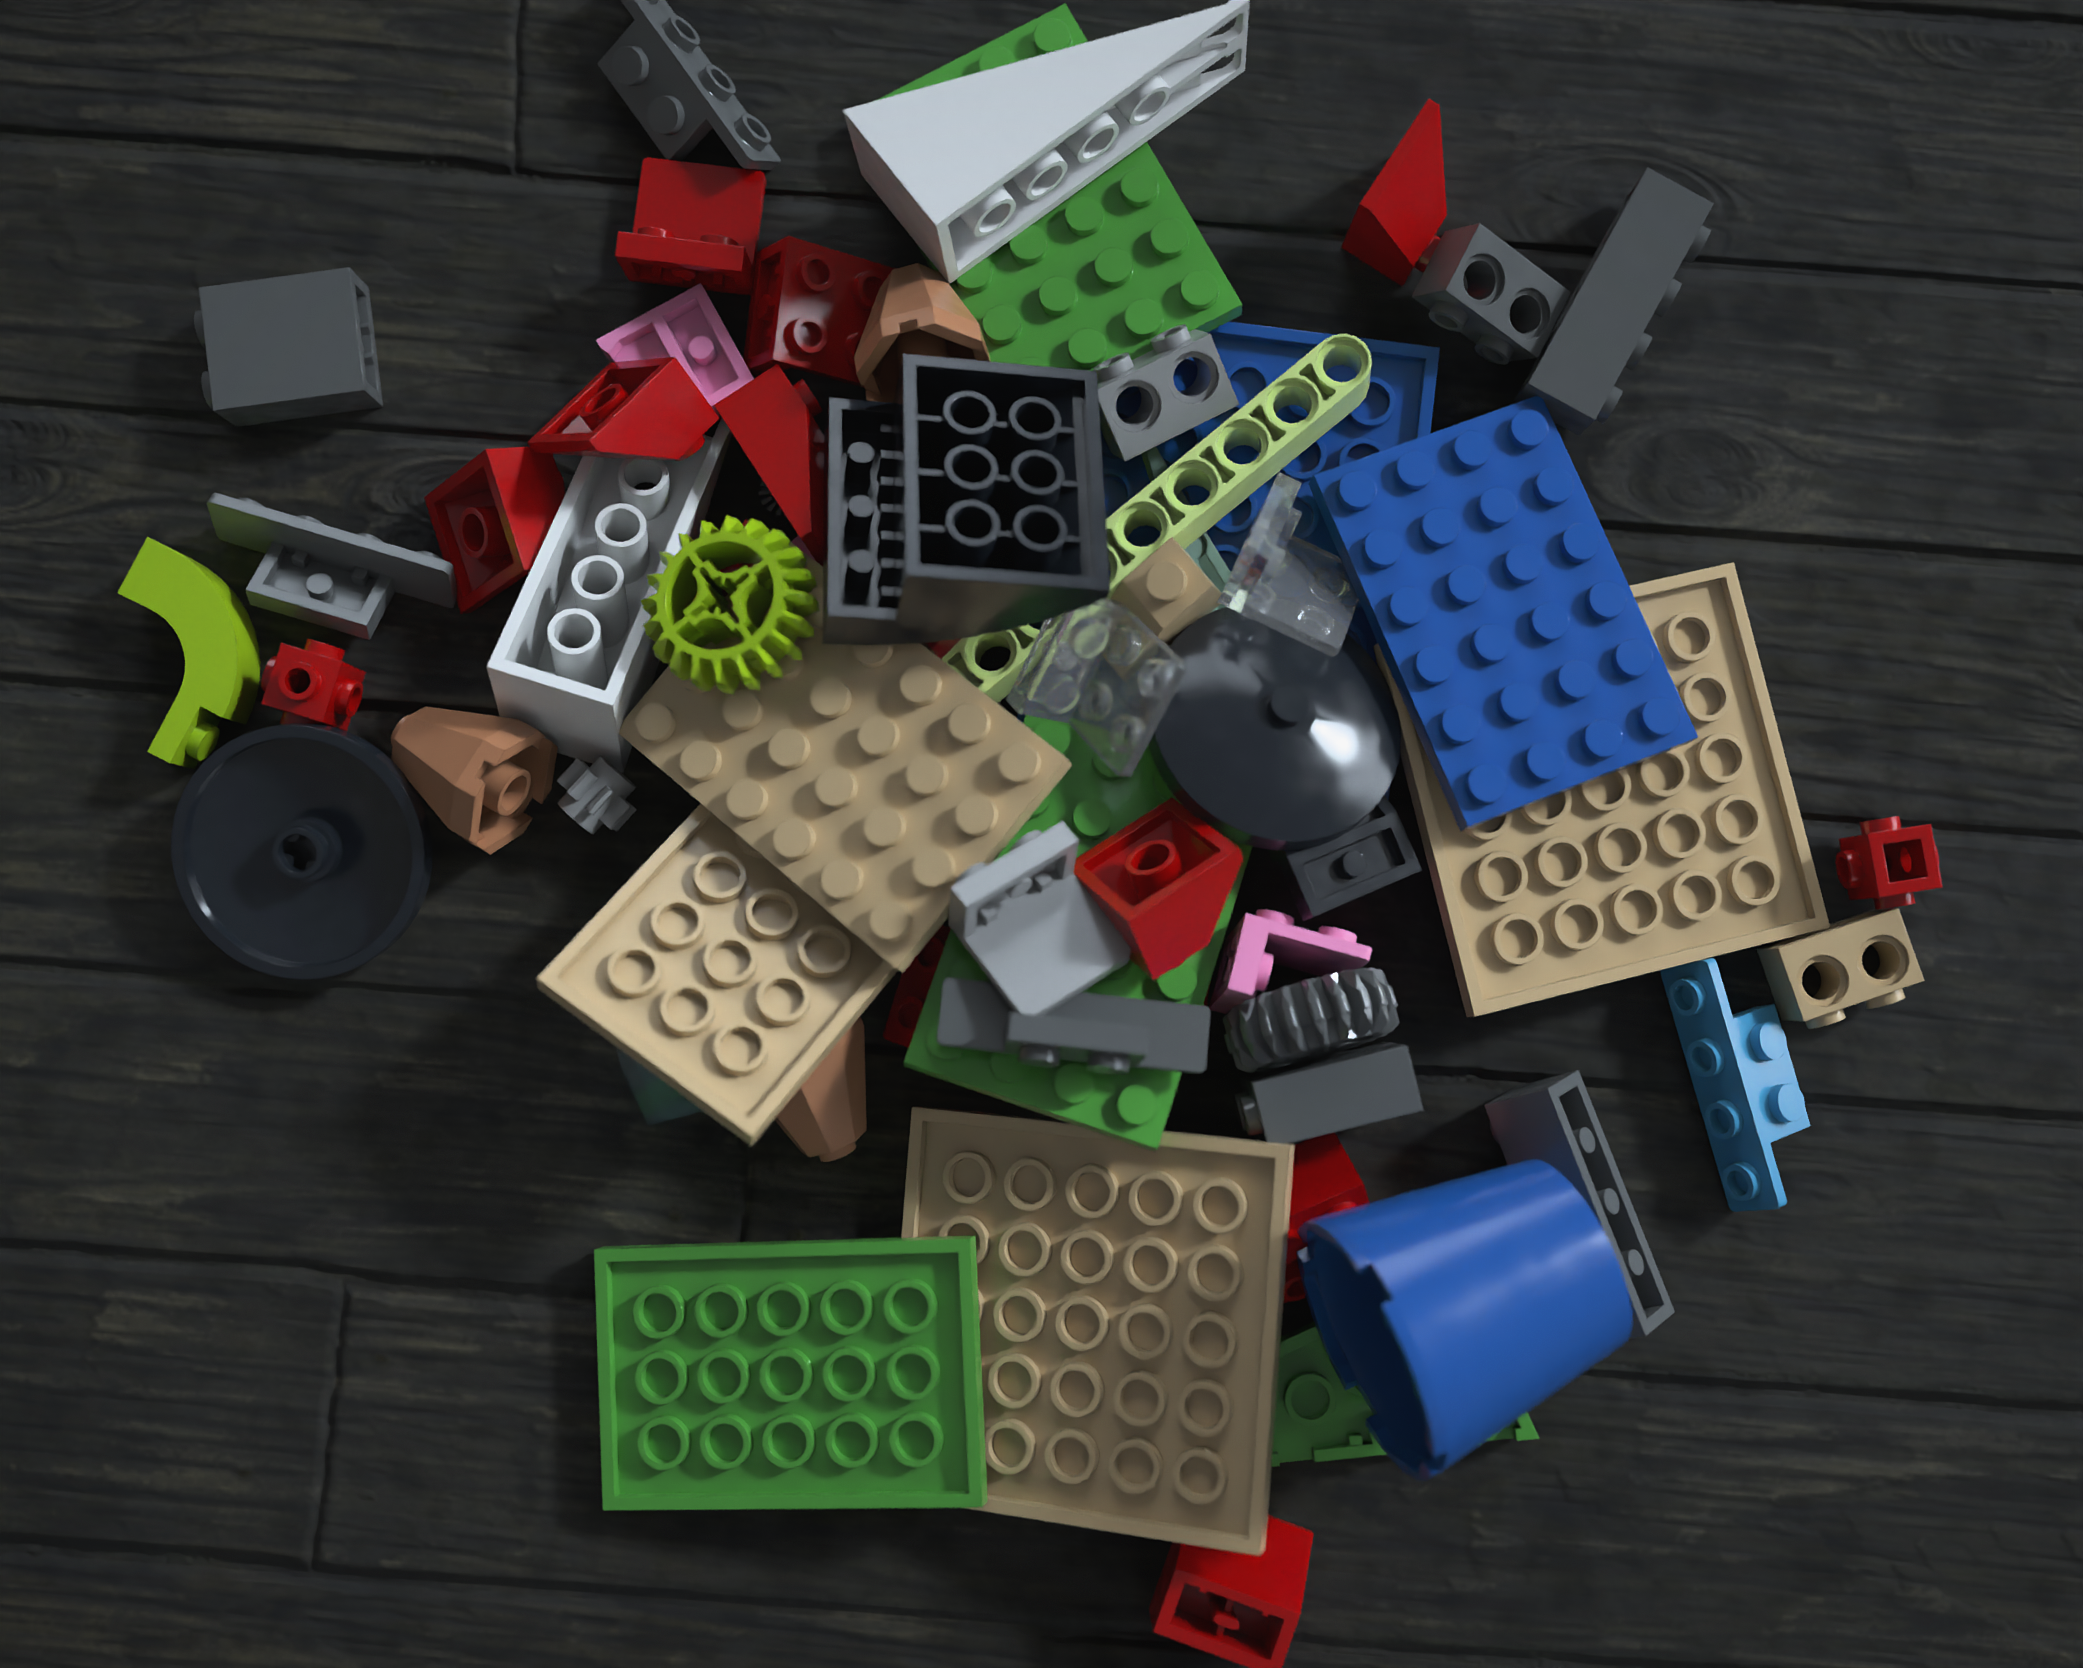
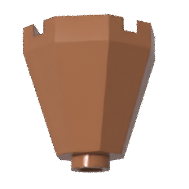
M919 263L893 269L880 287L854 355L856 374L861 387L864 385L867 401L893 403L903 354L991 361L979 323L939 271Z
M425 706L411 715L402 718L394 728L391 736V744L393 746L391 760L399 767L408 781L451 831L491 855L525 832L533 817L524 813L531 799L533 798L542 804L551 791L558 747L552 741L544 738L545 735L539 730L519 719Z
M861 1016L774 1118L803 1154L808 1157L819 1155L820 1160L823 1162L833 1161L853 1152L856 1149L855 1141L867 1131L864 1024Z

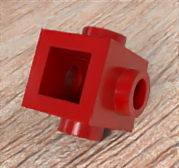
M307 639L304 649L281 643L277 656L270 658L263 671L261 687L265 694L261 704L283 711L280 720L281 724H325L347 731L351 717L358 710L362 699V683L366 672L343 662L345 650L312 639Z
M1895 816L1859 822L1861 835L1839 838L1841 851L1836 856V871L1840 883L1844 888L1848 889L1850 900L1873 898L1875 910L1915 904L1913 892L1943 887L1939 869V854L1934 842L1931 824L1901 828L1900 817Z

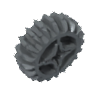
M1362 967L1352 971L1345 970L1331 975L1326 974L1311 980H1304L1290 986H1283L1281 989L1263 993L1259 997L1245 1000L1243 1004L1233 1006L1222 1018L1226 1032L1223 1036L1228 1053L1233 1056L1237 1069L1250 1074L1270 1069L1276 1070L1285 1066L1296 1065L1301 1062L1335 1054L1387 1035L1399 1024L1395 1008L1398 1007L1393 988L1391 985H1388L1382 970L1372 967Z

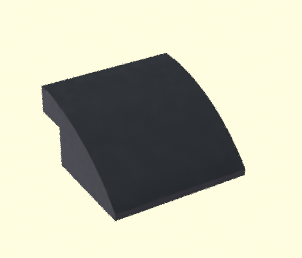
M903 354L893 403L829 397L824 427L822 644L892 645L962 639L1006 631L1048 620L1108 597L1111 589L1097 371Z

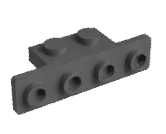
M621 0L634 18V21L597 64L667 160L683 161L713 128L740 166L745 169L773 170L780 163L781 159L769 144L771 136L768 130L757 118L748 114L734 95L736 89L731 79L720 68L711 64L698 46L700 38L694 28L683 18L677 16L666 0Z
M213 493L207 502L216 535L220 540L266 553L245 589L250 605L370 640L395 592L448 608H453L457 602L458 589L454 566L436 554L428 551L415 552L384 543L379 538L370 534H354L330 527L309 516L286 514L266 508L248 498L236 499L219 493Z
M947 978L944 980L942 988L937 1043L943 1047L1019 1055L1018 1061L1020 1063L1033 1066L1055 1067L1059 1066L1060 1059L1087 1062L1088 1070L1106 1074L1128 1073V1067L1201 1074L1206 1069L1210 1010L1208 1007L1080 992L1043 1016L1021 1014L1013 1011L992 982Z

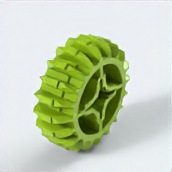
M726 516L720 532L711 522L701 520L700 538L693 540L688 534L678 533L679 545L682 549L675 556L669 552H659L660 560L666 566L663 574L646 575L648 584L657 593L640 600L643 610L653 616L642 626L645 629L646 635L652 640L657 641L652 647L656 657L664 663H670V672L682 681L692 679V684L698 689L709 692L716 685L724 694L735 695L740 680L750 690L760 691L761 673L765 670L774 678H783L782 667L778 662L785 655L790 659L802 660V652L794 644L797 637H815L814 627L803 618L820 611L819 602L811 594H808L818 585L816 584L815 576L808 569H804L807 565L805 555L797 547L793 548L790 546V540L781 531L773 529L769 532L768 528L761 521L751 519L744 527L737 518ZM740 563L756 564L751 569L745 565L733 573H722L719 571L725 567ZM723 589L731 597V601L734 604L732 609L738 616L739 623L730 616V609L727 607L729 602L722 593ZM771 606L769 614L762 624L764 613ZM730 637H738L742 640V643L726 649H702L711 641L717 645Z

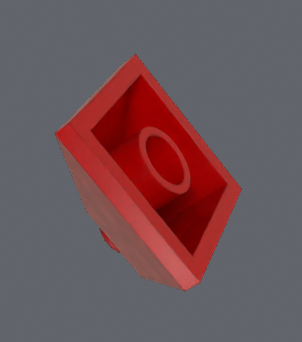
M1430 98L1360 202L1341 248L1402 287L1414 268L1424 273L1441 239L1436 234L1447 216L1440 105Z
M676 357L610 362L527 443L535 453L682 461L692 456L705 443L703 434L719 417Z
M531 447L485 449L424 497L443 559L454 566L458 589L457 603L461 614L473 612L530 573L565 496L564 480L557 469L553 454L535 453Z
M1171 797L1077 857L1073 874L1131 947L1129 959L1154 981L1166 972L1179 967L1187 958L1209 945L1243 861V856L1236 845L1203 820L1194 817L1185 807Z

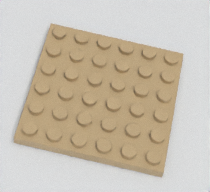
M1734 562L1629 586L1698 738L1686 745L1460 832L1382 651L1378 643L1373 646L1378 668L1390 687L1398 711L1401 729L1400 756L1466 1017H1475L1830 927Z
M927 1106L912 1107L901 1238L976 1235L988 1501L983 1508L968 1509L1260 1556L1266 1546L1295 1144L1269 1143L1266 1141L1163 1131L1158 1149L1153 1152L1062 1120Z

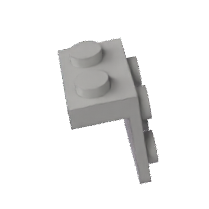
M1063 821L1043 833L1040 830L1027 833L1012 846L1009 853L989 865L978 863L969 867L951 886L948 925L1015 1013L1043 1016L1124 966L1130 958L1131 947L1073 874L1079 840Z

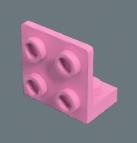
M1259 909L1255 915L1246 913L1226 937L1209 1010L1227 1014L1233 1006L1243 1004L1245 1000L1255 998L1257 991L1264 992L1273 964L1317 976L1331 975L1345 970L1352 971L1362 968L1369 962L1372 948L1356 943L1357 936L1343 929L1325 926L1319 927L1318 932L1293 926L1294 919L1281 912Z

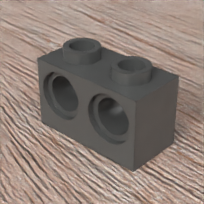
M1478 223L1444 232L1411 297L1430 310L1429 317L1437 325L1451 331L1460 332L1476 343L1475 351L1481 357L1496 364L1506 365L1511 361L1539 357L1571 292L1482 224ZM1464 275L1467 279V292L1465 290L1463 283ZM1510 310H1511V313H1512V324H1511L1510 315H1509Z

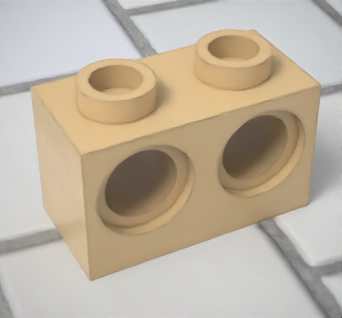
M1899 908L1871 910L1832 923L1829 928L1794 936L1757 949L1781 1020L1805 1021L1808 1029L1827 1026L1845 1019L1846 1016L1843 1008L1863 1001L1867 1009L1898 1002L1905 998L1902 988L1924 981ZM1869 945H1872L1877 950L1880 958L1879 968L1872 977L1866 973L1862 965L1863 953ZM1811 964L1817 968L1821 976L1820 989L1813 997H1810L1805 992L1802 985L1803 973Z

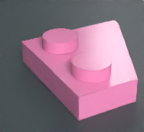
M701 283L596 340L605 356L612 362L676 357L718 416L720 414L714 405L754 379Z

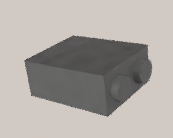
M350 267L199 287L201 310L195 312L194 324L199 342L206 348L208 371H204L201 377L203 394L208 406L234 426L239 427L383 407L369 287Z
M1386 1041L1323 1056L1296 1065L1285 1066L1276 1070L1270 1069L1264 1072L1241 1076L1240 1081L1243 1092L1233 1094L1235 1109L1242 1131L1247 1130L1249 1136L1254 1135L1256 1140L1269 1143L1288 1144L1423 1110L1407 1045Z

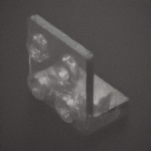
M1278 472L1250 527L1218 603L1239 612L1246 618L1253 619L1281 632L1305 646L1312 647L1333 657L1337 655L1343 644L1359 599L1340 557L1292 535L1302 515L1301 511L1292 508L1302 483Z
M1105 598L1083 608L1045 620L1006 701L1019 714L1069 723L1116 775L1130 777L1147 748L1171 699L1176 693L1187 671V665L1122 602Z

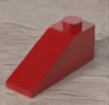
M776 364L714 406L816 562L823 566L824 435L814 420V417L823 412L803 379L792 385L780 366Z

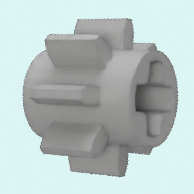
M602 756L590 767L584 761L576 758L557 779V782L568 790L557 804L591 834H594L603 823L609 829H614L617 832L637 810L626 800L636 786Z

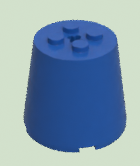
M1530 1159L1323 1215L1303 1223L1298 1230L1304 1243L1308 1242L1307 1247L1296 1251L1304 1293L1315 1326L1333 1368L1345 1390L1357 1385L1374 1414L1367 1418L1365 1422L1372 1436L1401 1470L1417 1480L1424 1481L1444 1471L1620 1348L1628 1341L1631 1334L1632 1310L1628 1289L1617 1257L1604 1230L1574 1186L1554 1167L1541 1160Z

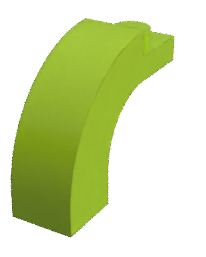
M147 537L117 593L163 617L176 632L181 642L185 659V672L181 688L147 752L168 763L195 769L198 762L206 759L215 748L220 735V730L217 726L222 718L244 725L247 724L255 704L260 681L259 646L254 627L242 602L218 575L197 561Z

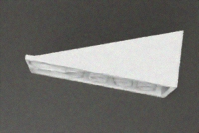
M1231 0L1224 5L844 109L843 113L861 175L950 284L1244 72L1250 0ZM1236 17V23L1230 30L1224 34L1207 38ZM1234 53L1233 60L1225 67L1201 74L1225 56L1227 58Z
M723 418L720 420L714 437L703 435L705 437L703 446L692 456L682 461L583 456L487 665L500 717L519 719L539 730L545 735L544 738L552 741L558 747L557 753L578 758L592 764L602 756L621 773H624L632 744L623 738L619 731L623 720L651 688L660 661L652 649L657 641L647 636L642 626L653 616L643 610L640 600L657 593L648 584L646 575L663 574L666 566L660 560L659 552H669L675 556L682 549L679 545L678 533L688 534L693 540L698 539L700 536L701 520H705L732 436V432ZM643 482H651L657 485L648 490H637L634 488L637 484Z

